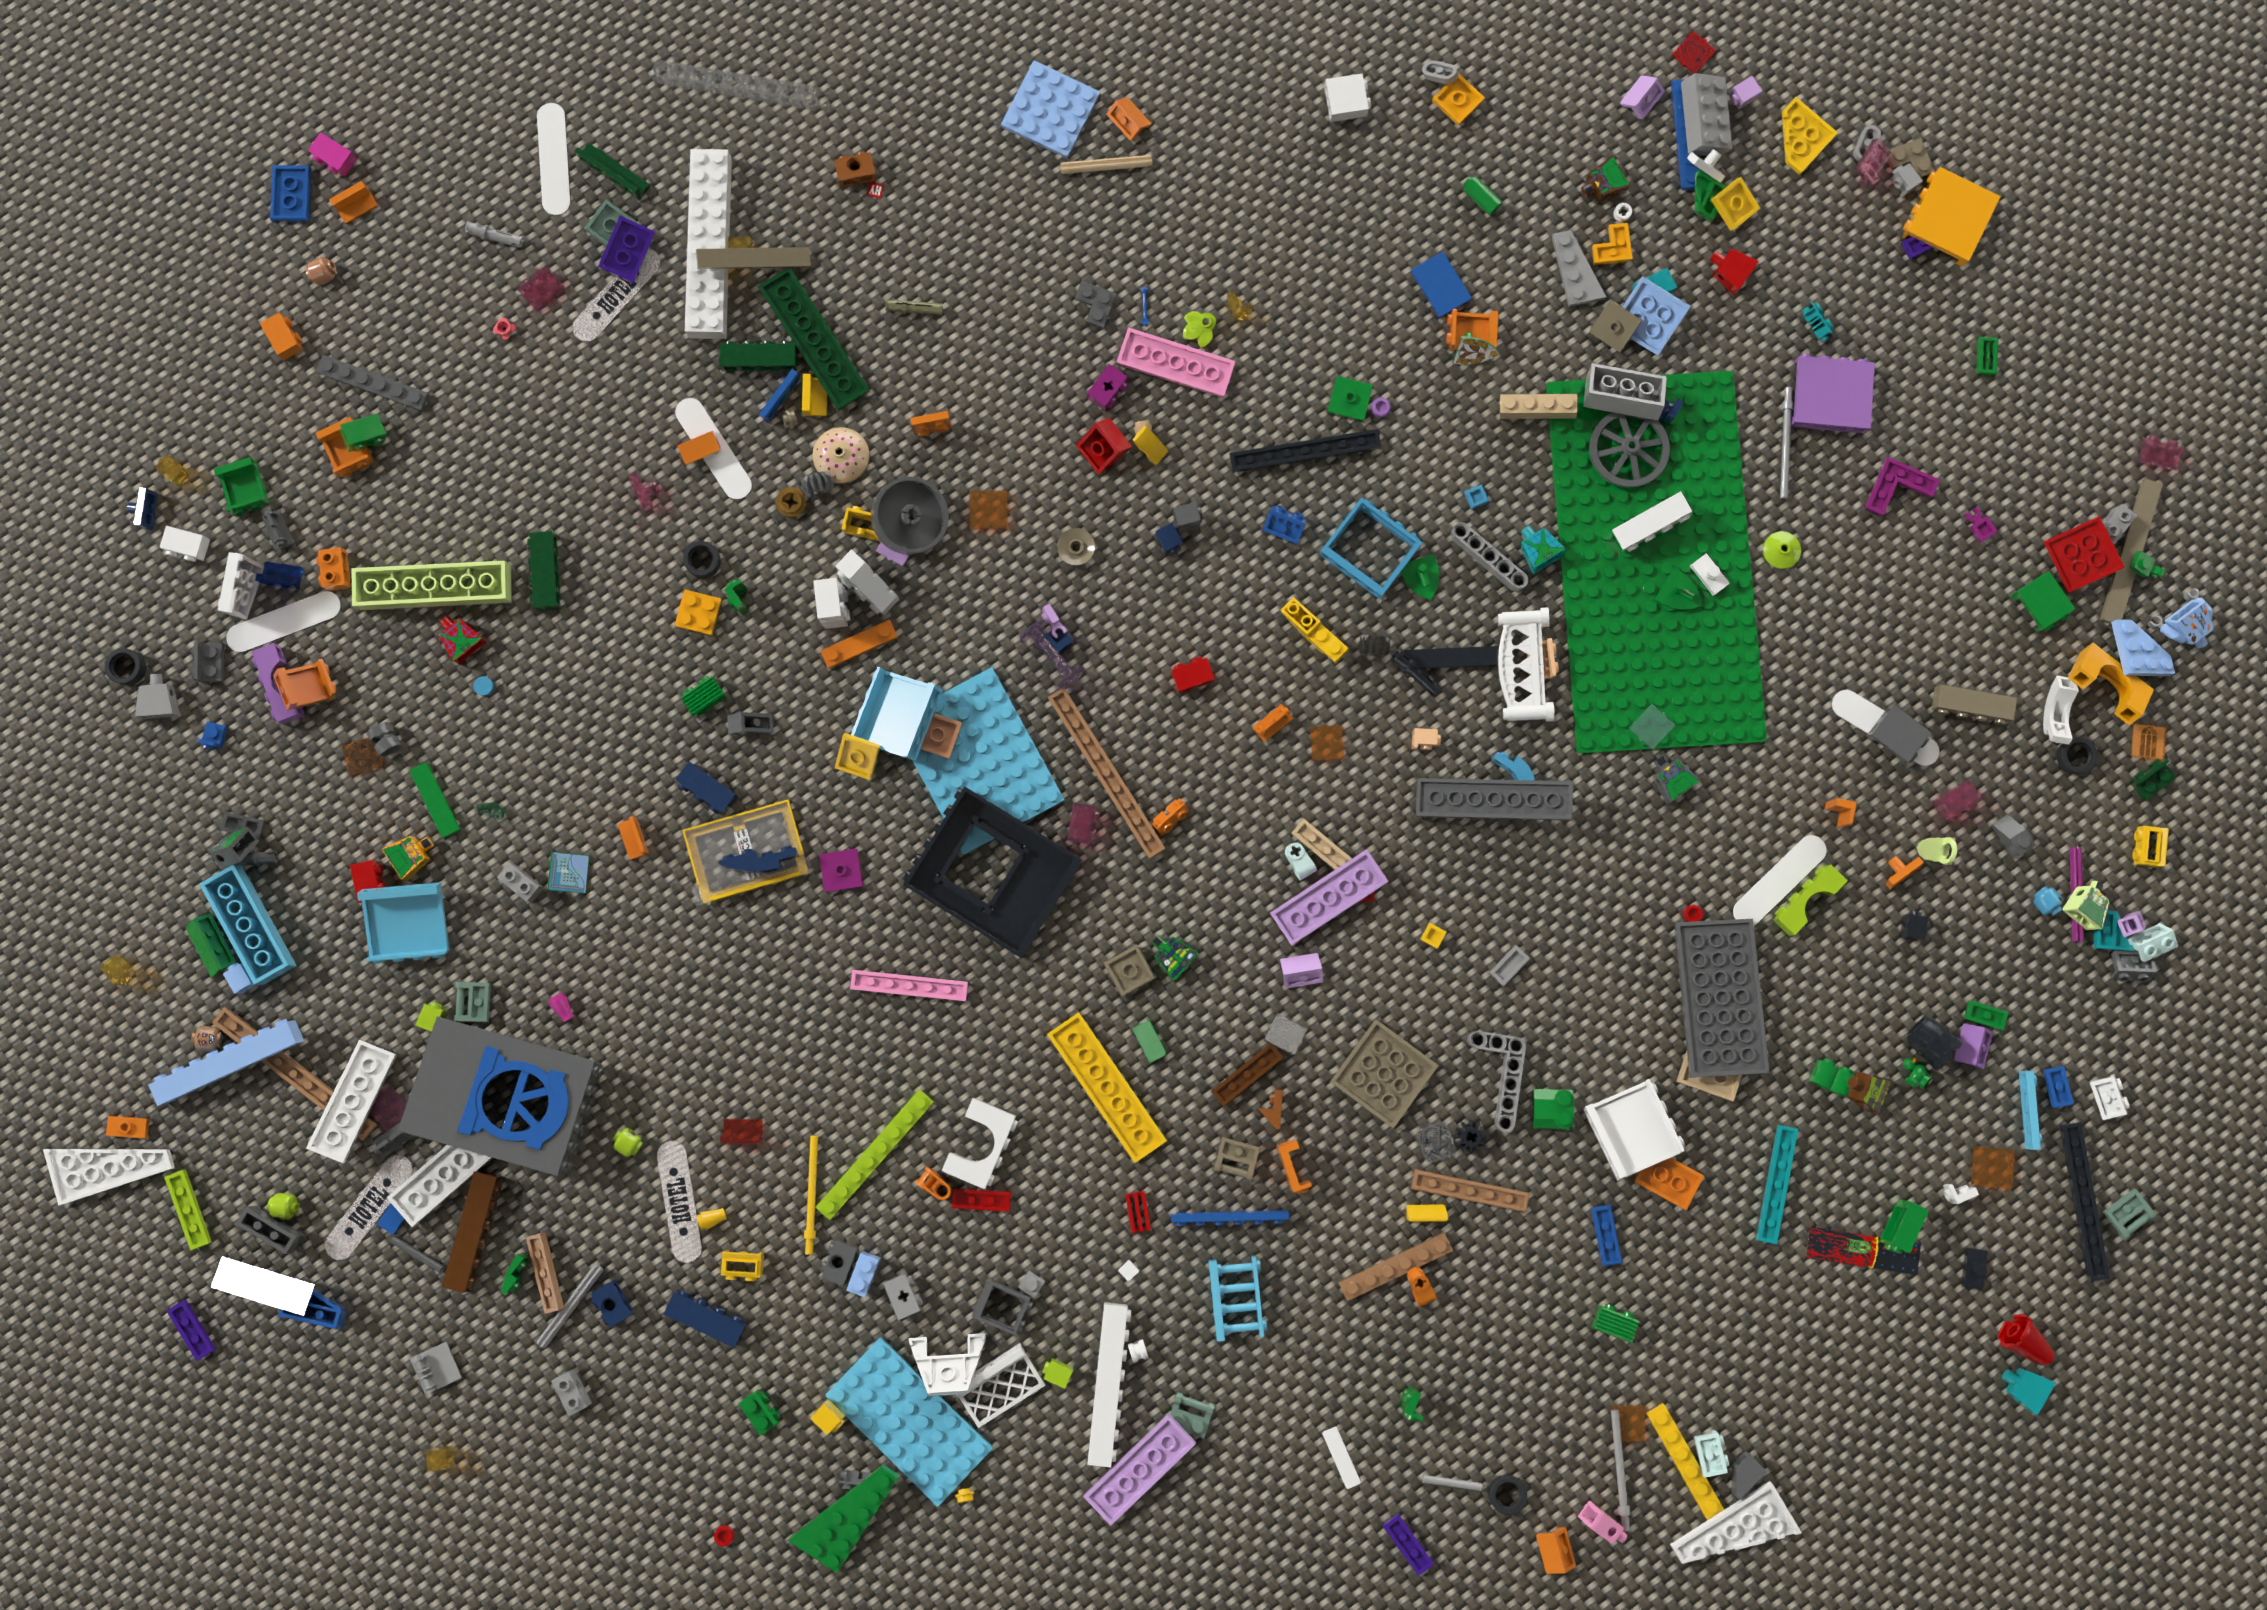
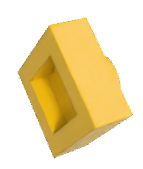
M1428 923L1420 940L1438 949L1446 931L1432 923Z

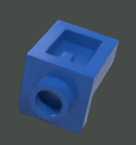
M207 721L202 739L197 738V742L203 744L202 748L213 751L215 747L222 749L228 727Z

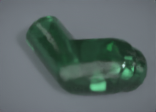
M496 802L477 805L479 814L490 813L496 820H501L505 816L504 809Z

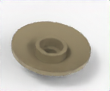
M1068 529L1058 540V554L1067 564L1074 566L1083 565L1092 558L1095 552L1094 539L1084 529ZM1078 545L1080 549L1079 551H1074L1073 547Z

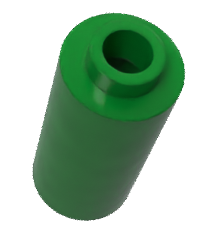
M1470 176L1464 182L1463 191L1489 216L1502 205L1503 202L1476 176L1474 178Z

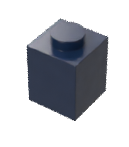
M1173 523L1155 531V536L1165 555L1169 553L1173 555L1181 550L1180 547H1182L1183 542Z

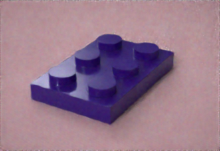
M620 215L598 268L634 284L655 231Z

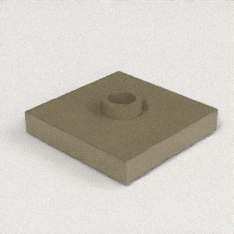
M1610 299L1589 333L1618 352H1621L1642 319Z
M1138 945L1104 962L1122 997L1156 979Z

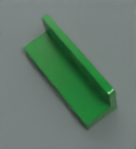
M211 913L192 919L186 926V930L210 977H215L220 971L235 964L236 961Z

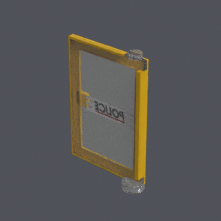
M789 800L682 830L697 881V886L692 887L697 905L809 874V869L812 868L809 857L805 858ZM786 846L796 847L799 853L798 858L781 862L783 870L767 873L733 871L721 867L718 863L719 860H723L722 857L725 855H741V851L747 849L756 850L759 853V857H762V853L773 851V853L780 852L781 848Z

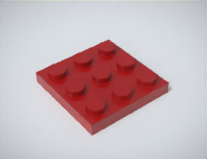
M2100 516L2044 541L2068 593L2125 568Z

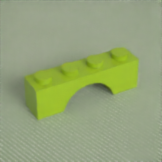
M1822 865L1815 871L1816 876L1812 880L1808 879L1801 886L1803 889L1799 893H1794L1788 899L1790 903L1786 907H1780L1775 912L1777 916L1773 921L1789 936L1796 935L1808 922L1805 906L1813 894L1834 895L1848 881L1832 865Z

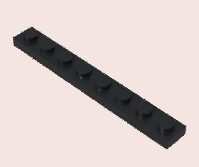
M1373 429L1229 453L1232 473L1377 450L1381 449L1379 430Z
M2081 1122L2061 1124L2059 1128L2087 1280L2110 1279Z

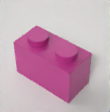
M321 132L308 149L313 156L312 160L319 165H327V169L335 175L339 173L345 177L357 160L351 151Z

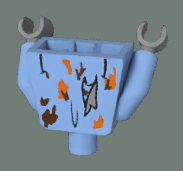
M2194 588L2190 590V593L2186 592L2184 594V599L2188 603L2165 620L2166 624L2162 623L2163 620L2160 616H2154L2153 619L2158 624L2149 621L2148 626L2152 629L2160 628V632L2179 643L2195 644L2196 648H2202L2208 644L2205 636L2213 630V609L2203 598L2198 597L2200 592Z

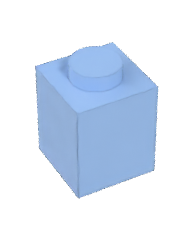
M235 963L227 968V972L223 973L234 994H243L256 986L250 979L243 964Z

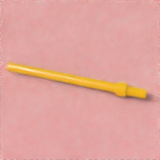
M810 1136L806 1230H804V1238L806 1239L805 1254L809 1255L813 1254L814 1239H816L814 1221L818 1136Z

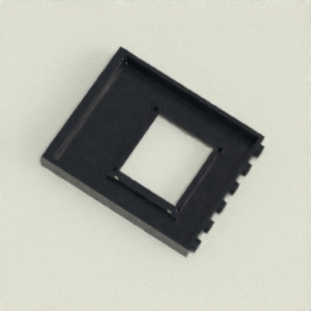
M964 786L963 789L959 788L954 795L956 799L954 804H949L943 813L946 815L942 822L938 821L933 829L935 831L932 838L928 837L923 845L925 850L922 855L918 853L912 862L915 864L912 871L907 870L902 878L905 881L903 885L1022 959L1083 859ZM975 826L1020 853L989 904L943 877Z

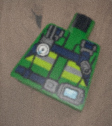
M1158 935L1152 941V944L1159 950L1154 957L1173 981L1199 954L1175 937H1172L1167 942Z

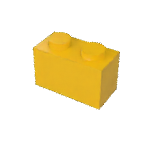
M827 1399L810 1419L828 1435L831 1431L835 1433L845 1422L843 1420L845 1415Z

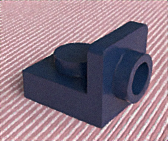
M1676 399L1672 404L1665 400L1659 419L1670 424L1684 402Z

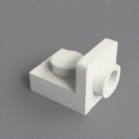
M1952 1184L1943 1185L1945 1198L1953 1204L1962 1203L1979 1195L1976 1187L1964 1185L1955 1190Z

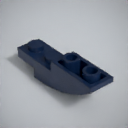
M786 846L781 848L780 852L773 853V851L762 853V857H759V853L756 850L747 849L741 851V855H725L722 857L723 860H719L718 863L721 867L733 871L767 873L783 870L781 862L798 858L799 853L796 847Z

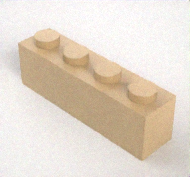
M1500 394V419H1576L1577 394Z

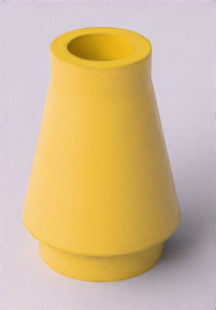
M723 1208L700 1212L701 1214L696 1215L700 1229H706V1231L727 1219Z

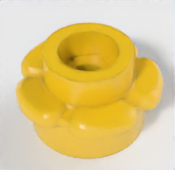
M970 1488L958 1490V1494L955 1497L958 1503L973 1501L974 1492H970Z

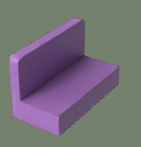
M1963 1024L1959 1038L1963 1044L1959 1050L1956 1049L1954 1060L1984 1069L1993 1031L1984 1027Z

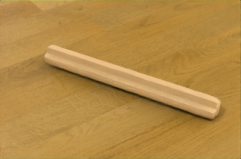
M1143 155L1062 162L1060 168L1062 174L1149 167L1152 166V156Z

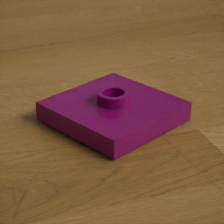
M857 848L819 854L825 893L863 887Z

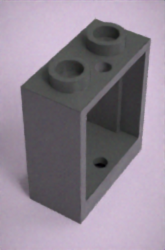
M988 1278L972 1317L1016 1335L1017 1331L1021 1332L1025 1323L1022 1320L1025 1312L1029 1314L1033 1302L1030 1301V1295ZM993 1287L1024 1300L1014 1326L982 1313Z

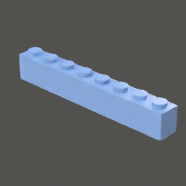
M281 1020L276 1022V1027L272 1029L266 1027L259 1030L258 1035L254 1037L251 1034L241 1038V1043L239 1044L233 1042L224 1046V1050L219 1053L216 1050L206 1054V1059L201 1060L198 1058L189 1062L190 1066L186 1068L183 1066L171 1070L173 1074L168 1076L163 1074L155 1077V1082L148 1084L157 1106L172 1102L304 1042L296 1021Z

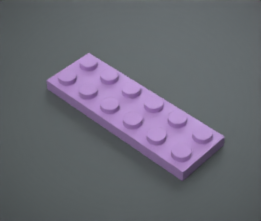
M1366 849L1270 912L1289 943L1293 945L1387 883L1388 880Z
M1168 1413L1096 1482L1083 1497L1111 1526L1196 1444V1441Z

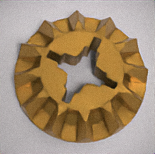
M788 487L778 493L776 507L782 515L789 518L797 517V515L803 513L806 506V498L802 491L794 487ZM793 495V500L797 504L789 508L786 502L790 501Z

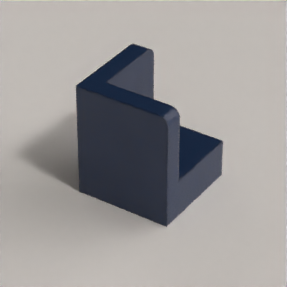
M1056 630L1057 639L1053 638L1052 631L1049 634L1045 633V639L1058 655L1074 644L1069 634H1063L1061 630Z

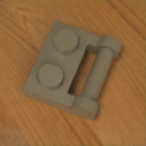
M1222 1137L1213 1171L1218 1173L1219 1171L1226 1172L1251 1181L1260 1147ZM1226 1158L1248 1164L1249 1167L1248 1170L1222 1164V1160Z

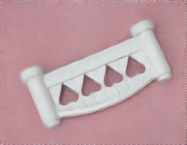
M1540 608L1537 611L1502 612V614H1498V625L1503 627L1499 645L1498 669L1502 692L1507 703V708H1503V720L1546 719V722L1554 721V703L1545 702L1541 627H1549V609ZM1518 630L1529 638L1515 646L1512 644L1514 637H1512L1511 632ZM1519 649L1528 654L1529 657L1520 664H1514L1513 658L1515 656L1512 654V651ZM1520 668L1531 675L1522 682L1515 683L1514 677L1516 675L1513 673V670ZM1518 686L1532 693L1521 702L1515 701L1517 694L1514 692V689Z

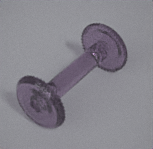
M1041 619L1031 625L1020 636V642L1024 643L1031 638L1064 677L1057 686L1058 689H1064L1074 683L1084 673L1085 668L1081 666L1073 671L1040 631L1047 624L1046 620Z

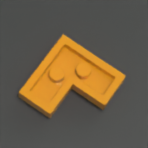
M1628 223L1610 224L1608 226L1610 243L1593 244L1592 246L1594 265L1629 262L1633 259Z

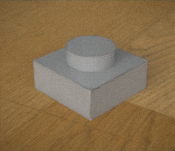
M1029 1270L1018 1288L1035 1298L1045 1280Z

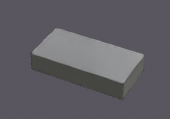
M1514 945L1489 974L1504 986L1530 958L1517 945Z

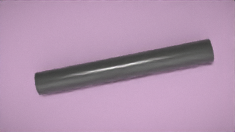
M393 1236L390 1240V1243L440 1273L443 1270L444 1266L398 1237Z

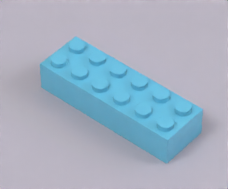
M233 864L199 884L254 985H264L297 966L242 866Z

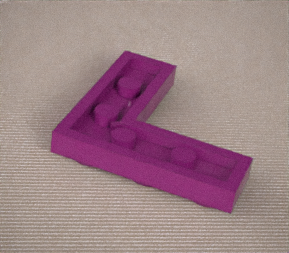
M1887 457L1864 509L1882 517L1897 484L1931 498L1934 496L1940 479Z

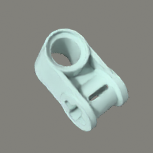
M1292 843L1286 847L1285 855L1300 881L1317 871L1316 866L1301 844ZM1291 847H1293L1294 849L1297 848L1299 850L1297 852V856L1291 855Z

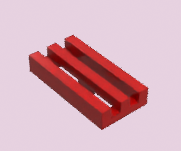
M1145 1191L1125 1194L1131 1232L1151 1230ZM1140 1195L1142 1197L1146 1226L1144 1227L1142 1226L1138 1202V1196ZM1130 1197H1134L1138 1228H1135Z

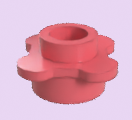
M501 318L493 328V332L501 335L503 340H508L510 334L516 330V326L510 324L506 318Z

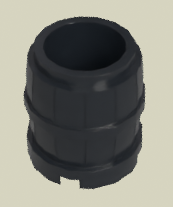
M1927 1015L1922 1017L1905 1035L1906 1042L1916 1051V1054L1930 1062L1929 1065L1937 1070V1067L1941 1068L1953 1057L1955 1051L1953 1049L1955 1047L1959 1050L1963 1044L1944 1025H1941L1934 1018Z

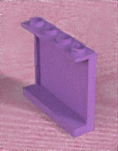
M1802 354L1794 361V364H1797L1794 417L1791 418V427L1864 434L1871 429L1875 362H1868L1867 359L1852 361L1846 357L1831 359L1830 356L1812 357L1810 354Z

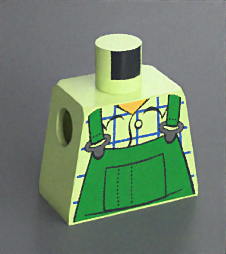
M2092 881L2090 886L2077 887L2063 907V911L2086 930L2102 929L2109 905V900L2100 893L2103 884L2098 881Z

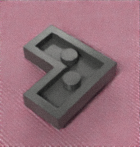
M1081 281L1075 300L1091 306L1086 324L1104 330L1116 298V293Z

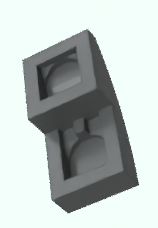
M224 812L220 830L234 833L248 826L255 837L260 839L264 820Z

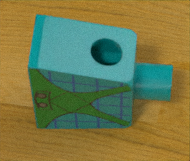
M1527 526L1521 531L1525 537L1521 542V551L1533 574L1564 556V546L1546 529L1543 528L1535 533L1531 526Z

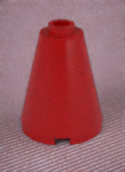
M2016 1314L2012 1316L2014 1320L2011 1322L2006 1321L2002 1325L1998 1333L1999 1344L2002 1347L2040 1366L2050 1365L2054 1361V1351L2027 1315Z

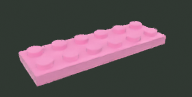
M1128 328L1117 359V365L1224 398L1235 361Z

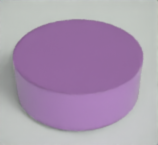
M1377 398L1372 403L1371 411L1374 416L1383 418L1388 415L1391 406L1387 399Z

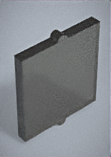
M1277 1013L1272 1024L1268 1026L1269 1030L1264 1041L1294 1056L1299 1045L1303 1043L1302 1039L1307 1029Z

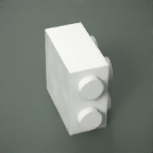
M1363 74L1325 80L1324 89L1330 122L1367 117L1368 110L1371 109V101L1366 96L1368 84L1367 80L1363 79Z

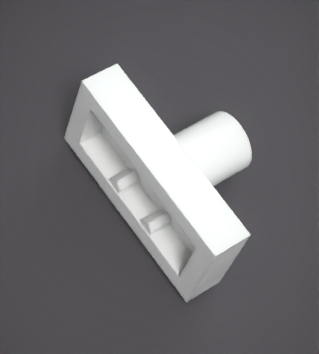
M1712 149L1705 160L1693 152L1687 157L1695 166L1720 183L1725 176L1714 167L1722 156L1716 150Z
M1707 553L1690 565L1712 596L1730 584Z

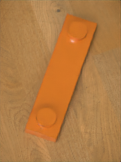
M889 619L829 646L820 652L828 669L888 643L898 638Z

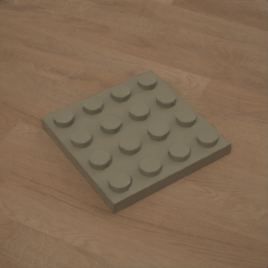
M1375 1019L1330 1082L1391 1128H1394L1439 1065Z

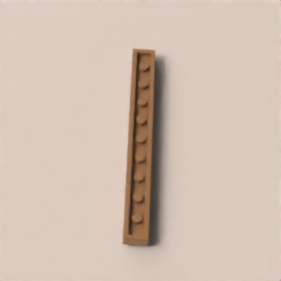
M1063 687L1048 697L1050 703L1147 857L1150 859L1165 850L1161 840L1065 688Z
M224 1007L212 1022L237 1043H241L240 1039L252 1034L253 1037L258 1035L256 1029L228 1007ZM282 1051L261 1061L321 1109L325 1110L334 1090L288 1054ZM367 1117L358 1138L365 1141L377 1124Z

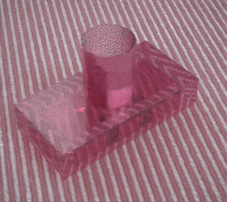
M637 472L629 474V482L644 513L651 512L653 504L649 495L660 491L657 482L653 481L643 485Z

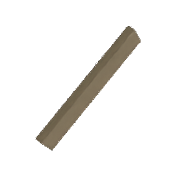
M809 247L696 249L697 269L807 268L811 266Z

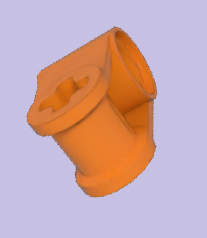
M928 1166L925 1167V1172L920 1179L915 1181L919 1187L939 1200L948 1199L952 1195L953 1188L950 1183L941 1178L938 1173ZM941 1185L946 1186L948 1189L946 1196H941L938 1192Z
M1419 1267L1411 1268L1407 1273V1279L1418 1307L1420 1308L1437 1300L1424 1271Z

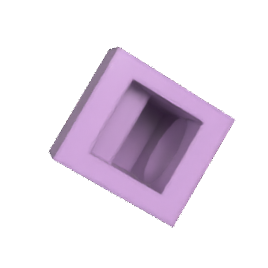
M2141 911L2130 913L2124 916V918L2117 920L2124 937L2144 931L2147 926Z

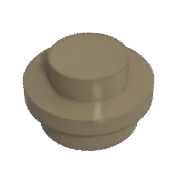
M784 411L782 416L785 426L793 429L798 424L794 411Z

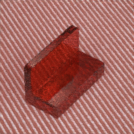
M724 1119L723 1135H720V1143H762V1119Z

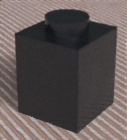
M1910 911V914L1903 915L1900 938L1917 941L1925 940L1928 917L1922 916L1921 912Z

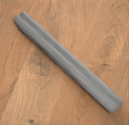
M595 1264L564 1304V1309L558 1312L537 1340V1344L540 1347H547L601 1275L604 1269L600 1265Z

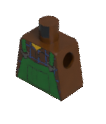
M1612 155L1588 174L1586 178L1588 184L1581 187V192L1584 197L1594 194L1598 201H1602L1626 193L1630 184Z

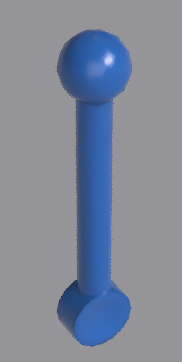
M1142 287L1143 319L1141 323L1143 326H1147L1149 323L1146 300L1148 289Z

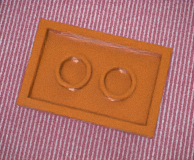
M1669 1158L1637 1172L1633 1182L1687 1210L1704 1175L1673 1158Z

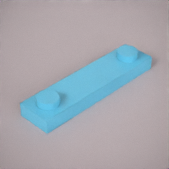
M2019 1071L2025 1149L2041 1150L2042 1136L2039 1133L2035 1089L2037 1077L2034 1075V1071Z

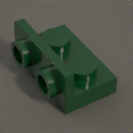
M2158 758L2149 764L2150 768L2146 771L2144 769L2134 775L2135 779L2129 782L2143 801L2148 800L2176 779V776L2166 765L2170 762L2168 759L2160 760Z

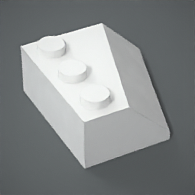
M229 552L221 596L218 601V611L247 620L265 566L243 554Z

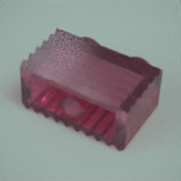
M1073 803L1068 842L1091 845V841L1095 842L1096 830H1093L1094 822L1098 823L1100 812L1096 811V806Z

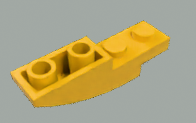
M1294 597L1280 610L1322 654L1324 653L1335 664L1349 651L1347 646L1321 624V621Z

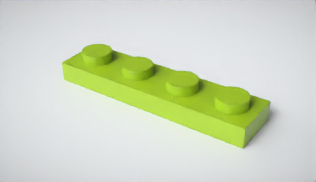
M186 1169L164 1177L190 1251L212 1243Z

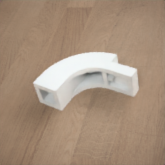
M2056 676L2047 696L2043 717L2044 734L2049 735L2050 741L2070 744L2072 741L2069 713L2078 693L2077 685L2068 677Z

